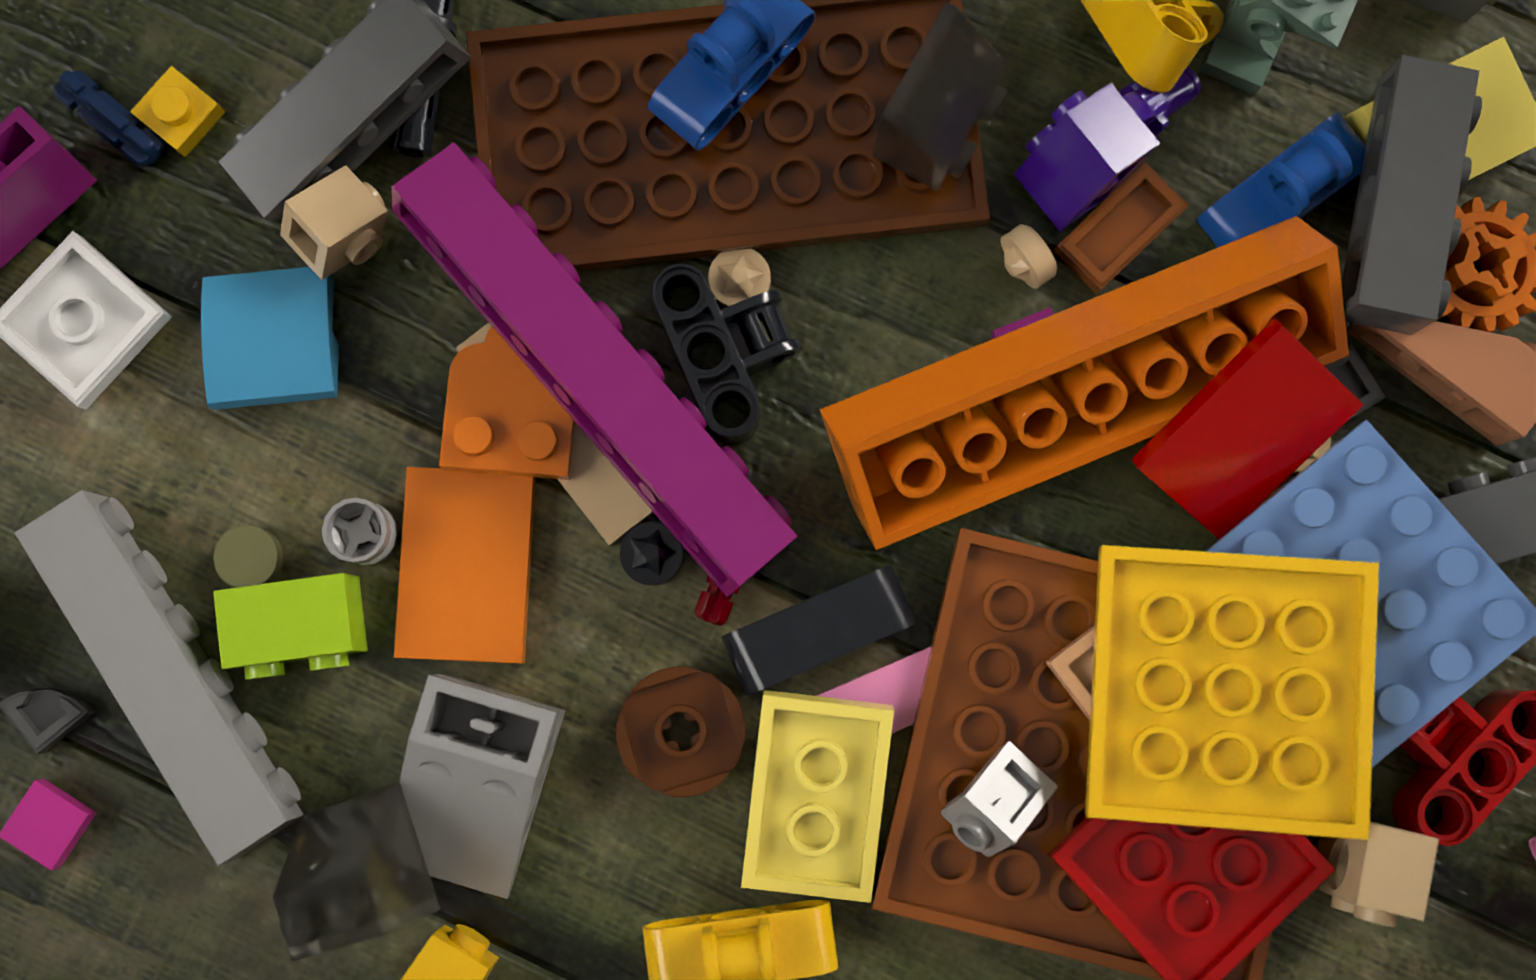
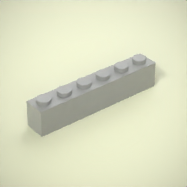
M81 490L14 533L216 864L219 866L238 859L304 816L296 803L301 799L300 791L289 773L281 767L275 769L262 747L267 745V739L258 722L247 712L241 714L231 698L229 692L234 689V686L226 670L221 669V664L214 658L208 660L197 643L196 638L200 636V630L194 618L182 605H174L162 585L167 582L163 568L151 553L146 550L141 552L129 533V531L134 529V523L127 510L114 497L108 498L107 496Z

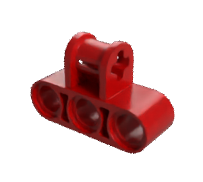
M1509 689L1493 691L1485 696L1474 709L1464 699L1458 697L1399 746L1421 767L1402 786L1393 800L1392 813L1397 826L1403 830L1438 838V845L1444 846L1460 844L1470 837L1536 764V691ZM1520 704L1525 710L1526 725L1522 732L1518 734L1513 728L1511 720L1515 707ZM1478 750L1484 760V771L1480 778L1474 782L1469 774L1468 764L1472 754ZM1436 797L1441 804L1442 815L1438 824L1430 829L1424 817L1425 808L1429 801Z

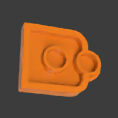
M491 326L486 334L484 343H476L463 348L457 353L450 365L439 466L443 470L570 480L575 421Z

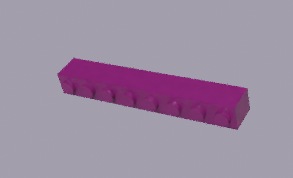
M453 142L392 186V212L727 597L730 596L797 537L789 527L792 521L788 512L772 496L766 495L763 497L747 479L749 471L739 455L727 446L720 448L705 431L707 424L698 408L686 398L682 397L678 400L663 382L665 378L664 373L657 361L643 349L636 351L620 333L622 332V325L615 313L602 301L594 303L578 285L580 284L579 275L570 261L559 252L552 255L537 238L538 229L529 214L517 204L510 207L495 190L497 187L496 181L487 166L476 156L468 159Z

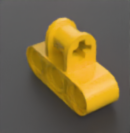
M1080 0L1129 76L1142 87L1160 93L1169 92L1174 87L1199 49L1217 35L1224 23V14L1218 5L1206 0Z
M804 900L672 918L652 922L642 927L648 980H792L831 973L839 968L831 907L828 900Z

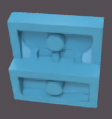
M310 267L202 277V362L206 399L211 410L337 398L339 344L332 331L334 278L332 274L321 280Z

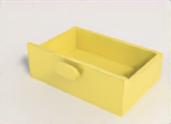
M1505 37L1449 63L1451 65L1480 70L1476 96L1482 98V109L1476 127L1468 136L1465 156L1470 157L1472 160L1469 180L1536 147V102ZM1374 101L1344 116L1365 144L1367 143Z

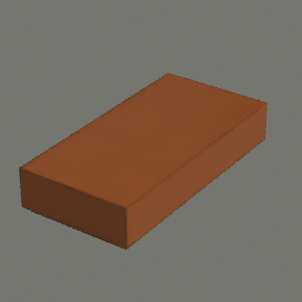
M1144 162L1059 243L1054 252L1097 295L1189 205Z

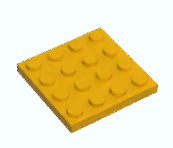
M1101 545L1098 557L1085 815L1091 818L1369 840L1379 563Z

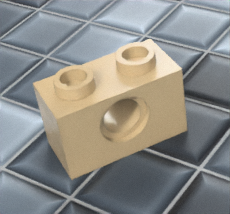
M1369 821V840L1320 836L1317 850L1336 870L1316 890L1332 896L1330 907L1353 913V917L1389 927H1396L1398 915L1424 921L1439 839Z

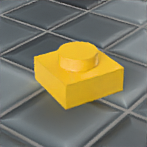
M170 66L130 112L181 155L186 157L226 111L178 70Z

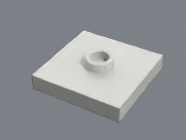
M72 231L0 308V338L77 407L86 410L172 316L82 236Z

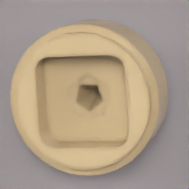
M1020 224L1001 237L1005 268L1012 277L1023 280L1030 287L1038 289L1056 276L1057 264L1053 254L1040 235L1030 226Z
M753 249L721 252L713 260L708 273V281L716 302L721 307L726 308L752 296L770 291L771 273L766 260Z

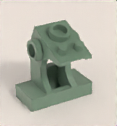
M1229 0L1224 11V23L1220 31L1212 39L1199 72L1256 95L1265 82L1285 32L1303 35L1336 49L1339 46L1358 0Z

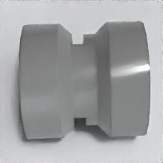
M360 498L345 499L332 506L325 516L322 526L323 541L331 554L340 560L365 566L378 565L391 558L397 550L401 538L399 523L392 512L381 505Z

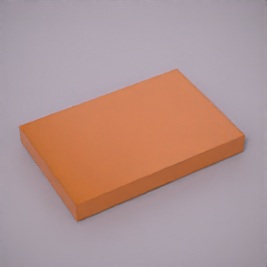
M406 468L394 658L525 664L536 477L443 470L442 468Z

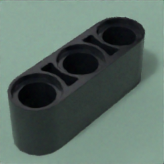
M890 564L739 628L721 638L746 696H749L899 632L917 622L893 566Z

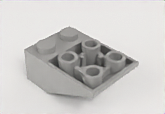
M445 674L428 675L407 743L384 862L508 899L566 710Z

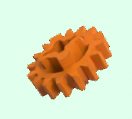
M1480 197L1472 198L1461 205V208L1458 205L1456 206L1455 218L1461 220V233L1454 252L1447 259L1444 280L1450 282L1451 292L1448 305L1441 316L1446 315L1450 317L1449 324L1466 328H1469L1471 325L1472 329L1493 332L1496 327L1502 332L1519 324V316L1523 317L1536 311V300L1531 296L1536 295V251L1534 248L1536 246V233L1527 235L1523 230L1529 219L1527 213L1524 212L1512 220L1505 217L1507 212L1506 201L1499 200L1488 207L1486 211ZM1477 262L1482 272L1478 273L1473 263Z

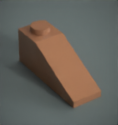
M1437 321L1413 335L1352 323L1347 329V333L1496 446L1524 438L1536 423V345L1533 343L1522 342L1515 337Z

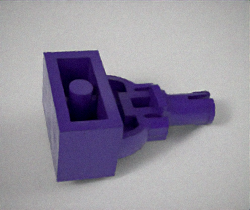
M1187 67L1169 92L1151 91L1142 87L1137 82H1132L1126 85L1120 92L1117 91L1112 83H1109L1090 97H1087L1082 90L1075 93L1052 113L1051 117L1057 124L1052 123L1044 128L1025 146L1030 156L1014 173L1015 177L1061 232L1101 204L1160 144L1156 137L1169 125L1168 117L1199 94L1201 90L1199 78L1190 67Z

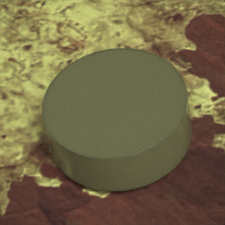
M252 525L236 526L225 532L218 540L213 554L214 567L220 578L236 588L271 583L280 573L284 559L282 546L275 535L266 529Z

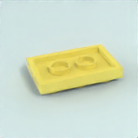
M769 690L763 691L741 888L871 903L894 716L893 705Z

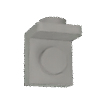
M1008 741L996 750L963 793L951 800L941 811V814L952 825L954 834L964 845L974 851L981 852L987 857H991L1016 843L1058 786Z

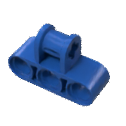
M725 0L724 11L703 34L694 33L688 40V53L659 84L648 103V110L695 150H702L720 133L797 47L811 28L816 13L801 0Z
M1338 111L1223 196L1195 221L1218 248L1294 216L1302 219L1361 174L1366 144Z

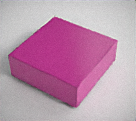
M34 780L0 831V838L49 870H56L62 867L97 812L48 780Z

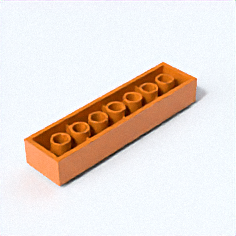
M1294 216L820 409L851 505L875 550L1155 436L1273 318L1285 327L1324 366L1349 356L1338 247L1299 217Z

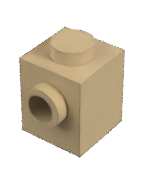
M345 165L285 201L280 236L314 273L323 280L350 262L354 265L364 263L380 249L383 243L382 234L388 210L385 208L384 201L378 191L367 182L362 183Z

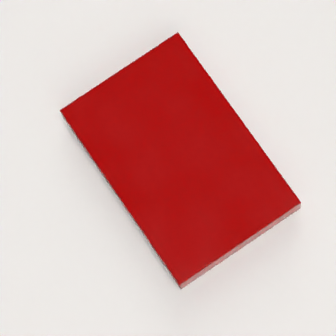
M1273 318L1131 460L1142 473L1215 537L1220 539L1254 511L1364 404L1285 327Z

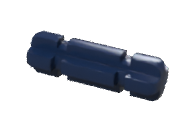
M82 71L64 72L59 77V82L53 88L55 97L71 111L78 108L77 116L114 148L121 145L120 152L137 167L153 166L159 160V156L165 149V144L159 136L148 127L141 130L142 123L107 92L102 90L97 93L98 85Z

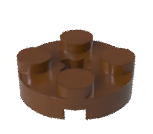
M686 666L661 669L642 679L624 701L616 724L618 751L630 774L641 783L646 784L650 789L660 791V793L672 797L700 795L722 783L738 763L746 737L744 713L733 691L714 674ZM683 712L686 721L697 720L700 726V732L691 736L692 747L689 749L681 750L677 741L666 742L663 736V730L672 726L671 714Z

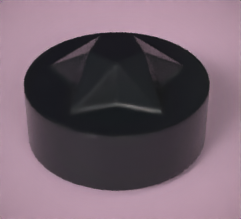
M643 522L634 526L624 536L620 546V561L625 572L636 582L647 586H658L669 582L678 574L684 561V548L663 523Z

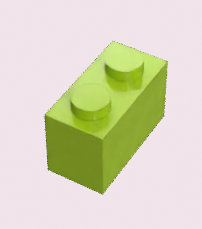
M339 573L213 591L221 669H244L245 680L285 675L284 663L302 660L309 661L310 671L349 666L348 654L368 651L359 576Z

